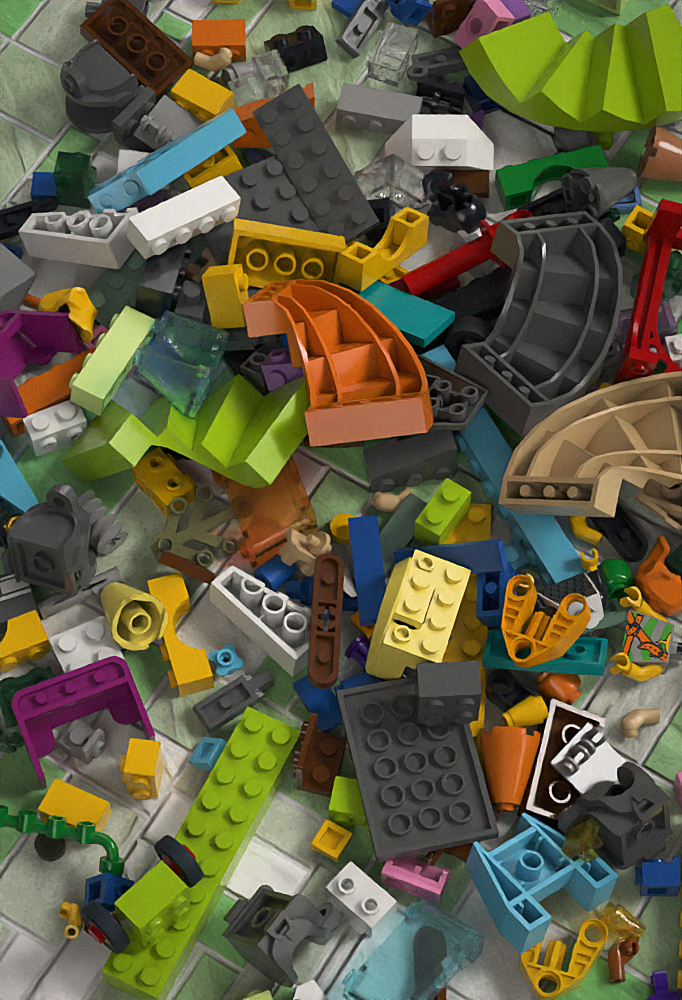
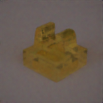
M590 819L570 829L561 851L569 858L577 855L586 862L596 859L598 854L594 850L603 845L602 840L597 835L600 826L593 819Z

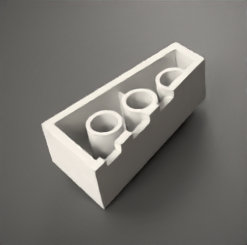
M136 207L127 208L126 213H116L115 209H104L103 214H90L89 210H83L71 216H67L65 212L32 213L18 232L29 257L120 269L135 249V246L126 237L129 218L139 212Z
M233 565L211 582L209 601L293 677L308 664L311 623L310 608L306 606L302 608L291 602L287 595L281 592L275 593L266 588L265 583ZM322 619L324 624L323 631L327 632L330 620L325 621Z

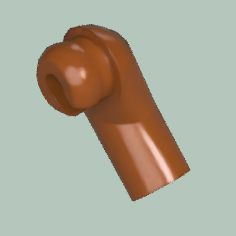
M623 939L609 951L608 967L611 983L626 981L624 965L639 952V944L635 939Z

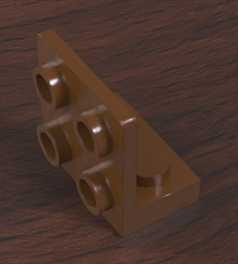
M477 0L434 1L432 4L433 9L424 17L433 38L449 35L453 31L458 30L460 24L466 19Z
M311 712L309 722L303 721L300 739L302 741L300 749L296 748L292 761V767H294L293 778L297 779V790L331 797L335 777L339 776L347 739L318 732L317 713Z

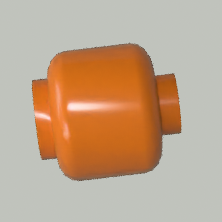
M542 672L536 679L539 682L538 692L548 701L553 698L571 705L581 695L578 688L582 681L577 674Z

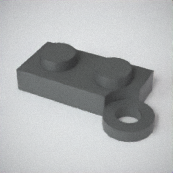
M457 46L411 55L412 66L407 69V77L412 81H418L419 77L427 78L428 75L438 76L468 70L459 53L462 48Z

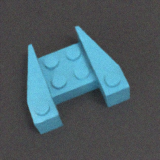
M526 813L521 814L514 837L490 852H487L477 841L474 842L465 865L499 933L520 954L544 940L552 916L538 902L564 888L589 912L610 898L618 875L597 854Z

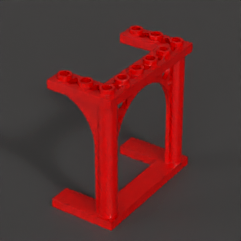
M661 199L644 230L642 241L646 242L622 360L614 373L612 385L655 375L651 373L658 361H662L666 365V370L663 373L682 371V368L664 350L657 328L658 310L671 248L682 251L681 203ZM649 346L654 347L657 353L651 352Z

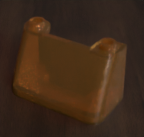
M292 456L271 485L258 489L242 485L211 470L215 486L221 485V488L227 493L242 533L243 542L239 543V549L243 560L249 559L252 569L261 566L275 554L280 555L279 549L288 542L285 533L290 528L305 536L308 534L313 535L318 531L315 513Z

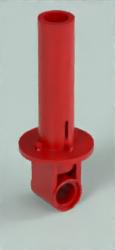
M520 210L503 220L532 217V214L528 210ZM485 219L480 220L479 228L482 236L402 275L401 280L407 293L417 297L490 259L493 262L495 261L500 268H506L507 264L490 251L499 222L490 226Z

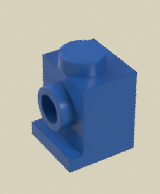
M673 856L671 862H665V860L658 858L649 859L646 862H642L641 867H634V886H640V896H678L681 887L679 856Z

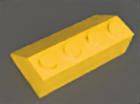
M234 218L226 265L242 264L243 273H246L248 276L249 286L264 288L269 283L295 279L325 280L338 285L340 253L346 250L345 237Z

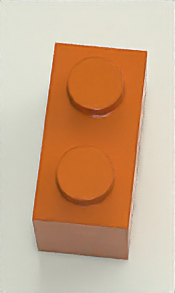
M245 19L192 20L193 60L197 52L212 57L219 53L220 48L225 47L232 51L231 62L246 61Z

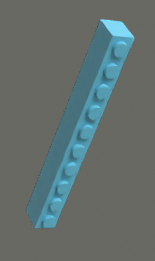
M444 344L422 354L454 372L456 362ZM482 405L466 430L452 431L457 450L460 453L464 452L468 458L467 464L470 471L474 475L478 474L482 481L481 486L488 498L492 497L495 501L499 517L502 520H506L510 525V533L513 539L522 544L525 549L524 554L528 558L530 566H535L539 571V578L544 588L583 572L587 574L588 570L582 568L579 555L553 515L518 514L498 504L503 477L513 452Z

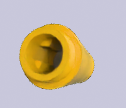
M530 695L501 714L504 726L519 728L542 724L543 720L549 717L547 706L540 695L535 697Z

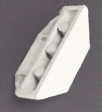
M412 114L385 143V171L489 170V172H493L494 144L468 115Z

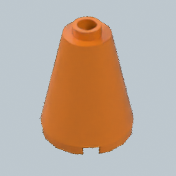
M493 726L491 727V733H487L485 727L481 728L479 737L491 805L496 806V810L500 812H514V807L521 806L541 734L538 731H534V736L526 735V729L519 727Z

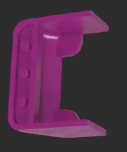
M23 310L0 312L1 417L26 418L28 416L14 381L28 364L46 365L51 362L57 352L82 353L83 347L74 324L69 319V313Z
M110 656L21 689L14 695L12 709L41 790L47 788V784L38 759L49 755L55 747V737L52 728L108 708L115 722L121 725H130L139 721L146 740L155 741L154 730L128 664L124 659Z

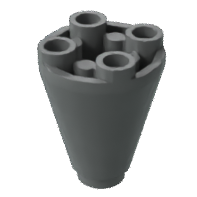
M583 167L572 169L561 178L565 199L564 210L566 213L586 211L594 219H598L633 191L637 186V176L631 168Z

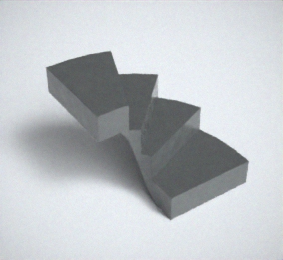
M586 211L499 221L490 251L512 269L503 299L505 304L493 331L484 342L461 346L454 369L455 373L489 390L490 395L484 403L521 437L526 436L534 426L549 417L560 407L586 395L587 390L599 379L618 326L623 299V266L616 242L603 225Z

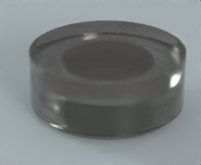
M39 833L35 839L36 853L44 861H56L66 851L65 838L54 839Z

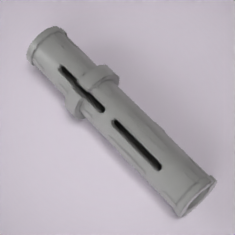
M114 566V568L94 576L87 586L79 588L76 592L77 595L73 596V598L54 605L70 597L69 594L59 592L40 602H36V605L44 620L93 596L98 598L105 586L113 582L124 583L118 567Z

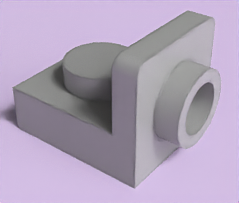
M75 719L59 739L58 745L89 765L93 758H99L105 750L106 739L104 731L98 728L95 731L78 719Z

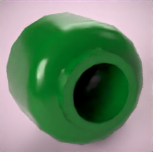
M604 560L597 566V569H601L609 591L608 600L617 598L620 602V598L629 597L624 592V589L635 587L630 567L624 560Z

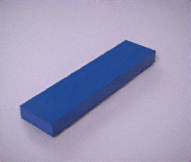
M377 515L348 518L360 626L376 624L386 592Z
M502 539L399 548L393 552L396 564L408 557H412L415 549L470 569V574L505 571L509 567Z

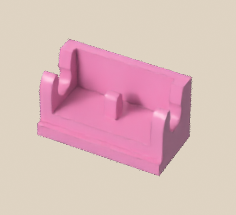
M405 856L386 860L381 872V883L439 905L451 876V869L444 868L442 870Z

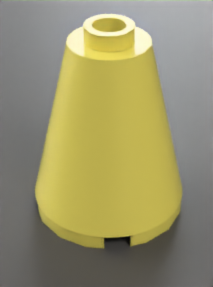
M119 582L110 583L102 590L100 601L113 639L121 647L131 651L145 650L150 647L148 644L152 643L155 639L159 640L163 636L168 623V613L157 597Z

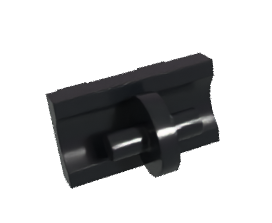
M428 75L427 78L419 77L416 96L423 97L422 105L431 107L430 114L437 115L438 111L442 110L461 115L466 91L464 84L453 82L450 85L440 83L441 80L433 75Z

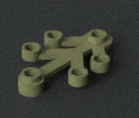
M203 484L195 490L196 500L186 529L176 533L180 515L187 511L188 503L182 497L174 498L169 503L170 513L164 531L155 534L151 540L150 548L153 555L155 556L158 548H161L162 540L169 541L171 545L170 549L166 551L193 561L205 568L214 562L213 553L207 549L198 552L181 544L194 540L220 549L226 555L235 554L240 548L238 539L235 537L223 538L207 531L234 518L236 520L249 518L254 511L252 500L246 496H239L230 503L229 508L201 521L207 502L214 495L213 489L209 485ZM200 489L208 491L209 497L207 499L200 497ZM174 502H181L183 510L176 511L173 507ZM240 502L247 505L248 509L246 512H241L238 509ZM227 541H232L235 544L234 551L226 549ZM201 554L209 556L208 564H203L200 561Z

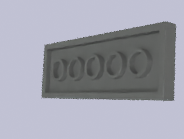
M299 83L252 112L321 233L345 237L346 245L381 224Z

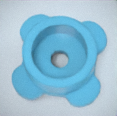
M226 644L223 649L219 651L213 650L209 653V661L214 663L218 676L225 677L226 675H231L243 667V659L237 656L236 646L233 644ZM228 658L229 661L224 662L223 659Z

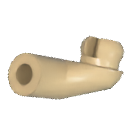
M223 47L219 49L218 54L212 57L197 52L193 61L196 66L217 72L229 66L233 54L230 49Z
M659 708L632 710L621 720L622 736L624 738H635L638 735L637 728L642 724L660 723Z

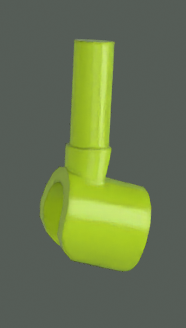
M591 131L593 136L598 138L597 145L600 144L604 150L611 149L614 142L613 132Z

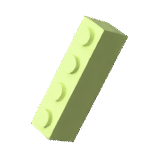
M125 306L120 315L116 313L110 322V330L107 334L102 333L100 335L95 352L93 354L88 353L80 374L76 372L69 383V388L71 389L70 401L101 416L153 338L156 320L129 306Z

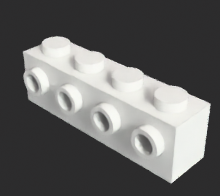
M221 175L130 217L126 237L145 259L154 255H160L168 248L177 244H184L190 238L200 233H207L217 225L232 221L238 216L241 198Z

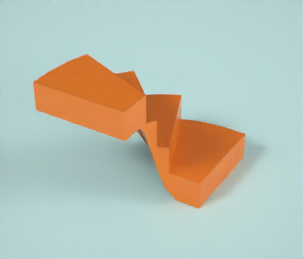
M295 279L269 283L243 303L249 338L287 333L292 367H302L308 402H311V406L304 412L310 447L427 433L432 427L434 418L428 381L420 360L413 347L396 325L363 297L350 289L325 280Z

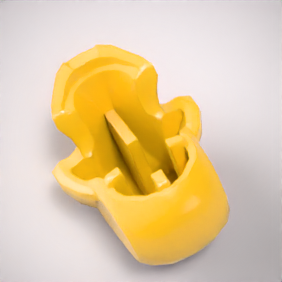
M85 288L62 289L50 292L41 298L38 304V311L69 313V319L74 324L77 334L81 335L85 343H89L92 340L93 324L98 310L90 301Z

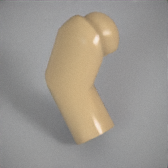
M410 487L404 488L397 495L377 492L372 496L371 502L377 510L394 514L410 492L415 496L416 494Z

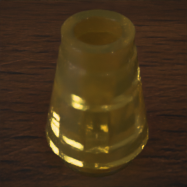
M610 901L598 919L607 926L608 932L627 939L633 938L637 942L646 929V926L641 924L619 903L615 905Z

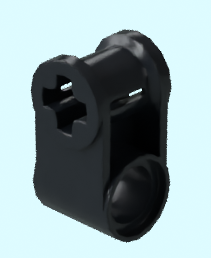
M497 669L491 672L485 691L487 699L504 713L528 696L532 695L535 697L539 695L505 669ZM496 683H502L507 687V689L504 691H498L493 687V685Z

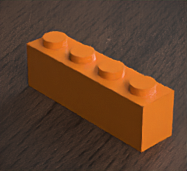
M93 347L87 351H82V353H77L74 358L62 364H56L49 371L39 376L31 377L24 384L18 386L17 389L28 415L70 400V380L76 372L80 374L88 353L93 354L96 348ZM1 417L13 438L25 433L22 418Z

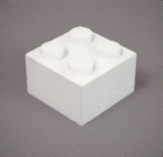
M104 615L48 638L52 654L61 674L110 656L124 659L117 642L111 635Z

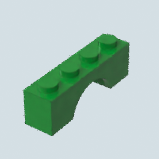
M600 144L591 147L584 146L579 150L567 153L560 152L550 157L531 159L526 163L506 165L501 169H497L495 173V188L504 212L530 203L534 191L540 185L554 180L561 181L562 176L569 173L572 169L609 167Z

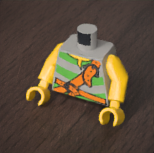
M633 586L624 589V592L629 597L620 598V604L623 607L632 606V610H628L621 652L610 657V660L617 663L610 668V672L613 675L622 673V675L642 683L659 677L660 674H666L669 659L682 661V643L672 641L675 626L641 599L640 590Z

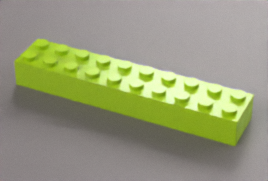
M247 706L174 838L192 851L204 875L195 886L188 887L191 902L189 915L181 923H173L166 930L165 937L154 946L150 944L145 950L124 929L130 944L118 954L111 952L101 970L105 983L140 1000L166 999L292 765L296 748L300 749L302 741L300 739V730Z

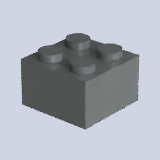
M478 661L422 663L416 665L414 697L417 724L437 726L442 722L469 724L472 721H478L482 696Z

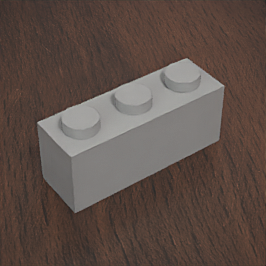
M343 83L336 108V124L346 128L369 130L373 133L393 135L412 114H422L423 97Z

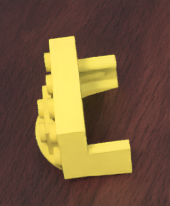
M415 549L412 557L398 562L390 577L377 617L365 665L366 673L390 681L400 679L406 666L416 670L417 664L441 663L471 570ZM395 620L414 626L417 629L413 630L405 625H399L395 622Z

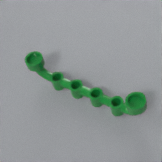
M0 805V828L9 827L23 833L35 832L45 834L47 837L54 839H72L80 844L101 845L106 851V856L100 857L99 872L113 875L124 873L125 860L119 857V850L115 841L109 835L95 831V823L79 821L77 822V828L66 826V818L56 815L48 816L47 822L37 820V812L20 810L18 816L8 815L7 806Z

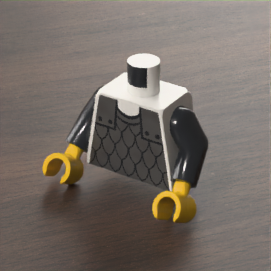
M592 548L593 559H586L583 551H581V566L585 570H589L588 574L583 572L536 591L537 599L533 614L540 611L552 618L564 597L577 593L584 596L590 606L591 619L586 628L591 629L599 624V621L604 617L603 607L607 604L609 591L601 569H597L598 551L595 548ZM526 573L525 575L529 577L534 584L533 576ZM519 584L515 588L516 594L524 596L529 590V585ZM580 602L572 603L567 610L568 614L578 615L583 610V604Z

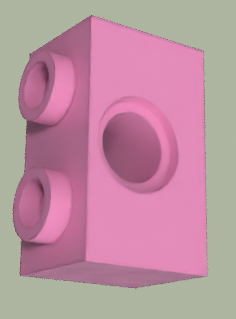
M477 0L466 19L460 24L453 39L463 49L478 37L511 26L515 17L500 0Z

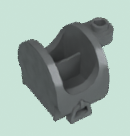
M98 39L88 43L79 50L75 57L68 62H64L60 73L62 88L66 93L65 106L67 116L73 125L88 133L103 134L112 132V121L145 89L143 85L138 87L137 76L130 74L101 46Z
M54 485L46 495V502L30 507L25 514L18 518L7 533L9 548L2 552L1 560L4 573L10 575L14 573L16 582L23 581L69 594L73 598L79 588L87 586L95 576L97 561L94 551L89 546L91 528L88 514L79 506L78 497L70 485Z
M624 762L617 768L619 784L626 789L624 793L617 796L584 793L577 798L575 805L562 810L557 818L559 821L558 828L567 837H574L583 829H586L597 848L620 870L629 868L640 858L644 862L656 858L666 849V844L663 840L673 833L670 829L668 805L670 797L655 784V781L648 773L631 762Z
M262 885L248 902L241 898L237 900L224 917V920L230 925L222 935L255 969L279 985L291 988L298 981V976L292 964L294 949L304 938L318 945H326L332 937L331 932L340 925L341 913L332 903H324L316 908L302 894L291 896L276 892L271 886Z

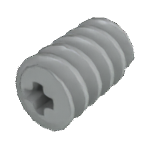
M87 490L78 496L79 506L88 514L91 528L89 543L101 555L112 553L123 544L128 533L121 532L123 528L121 522L114 523L116 520L114 514L107 515L109 508L101 506L102 500L94 498L95 492Z

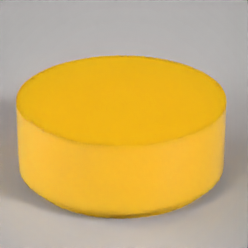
M342 513L332 519L330 534L336 542L341 544L351 543L348 518H353V515Z

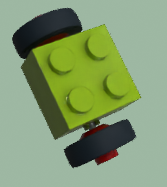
M169 835L161 838L154 846L161 861L114 902L116 911L111 913L96 901H91L80 912L83 920L89 927L88 931L99 944L103 943L116 954L122 952L130 944L124 929L145 950L150 944L153 946L158 944L165 937L166 930L173 923H181L190 913L191 902L188 887L195 886L204 875L192 851Z

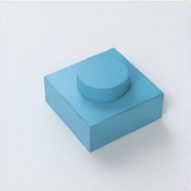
M516 539L503 544L507 561L514 570L520 572L530 567V562Z
M203 737L188 762L195 769L212 770L227 743L220 738Z

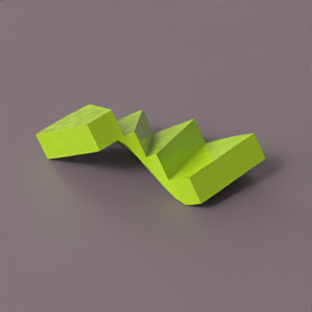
M669 4L646 11L625 26L615 23L596 37L585 29L567 43L561 36L548 11L478 37L459 51L471 76L489 98L511 113L540 124L579 131L615 132L648 129L653 126H664L682 120V28Z
M238 374L201 404L175 382L139 419L111 399L101 416L96 415L60 461L86 484L135 467L151 445H156L178 452L242 485L255 489L271 485L308 433L304 412L311 406V402H308L304 376L294 379L262 396Z

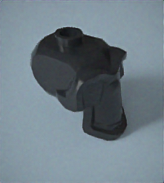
M432 170L423 178L424 194L432 203L430 210L427 212L432 225L442 226L454 233L464 230L467 234H471L479 229V221L487 217L486 209L481 200L471 193L466 183L462 182L455 186L452 173L441 170Z

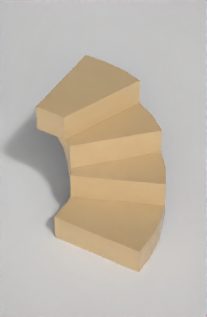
M682 371L662 373L621 382L591 392L557 409L549 417L534 426L514 449L503 477L498 504L518 514L614 518L622 479L643 489L650 478L668 488L680 482L682 483Z

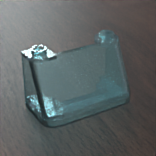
M166 310L162 319L156 318L151 334L156 336L151 346L145 344L143 349L138 348L132 364L137 365L136 372L182 416L195 420L218 374L230 332Z
M423 899L418 902L415 900L404 913L406 917L358 970L352 969L343 979L342 984L345 985L343 997L346 1000H433L460 969L464 970L467 966V960L473 964L483 950L484 937L469 925L429 901Z

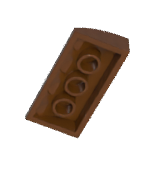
M107 0L80 25V34L89 43L98 39L101 46L130 74L137 76L138 87L140 85H143L145 88L148 86L156 92L157 103L164 95L170 92L185 72L194 65V61L128 0Z
M551 698L545 703L549 717L537 726V731L541 734L540 743L521 806L518 807L517 816L521 817L523 813L530 816L535 815L541 817L548 824L558 826V815L565 808L575 805L577 798L581 795L550 762L586 723H589L592 728L599 725L605 727L606 718Z

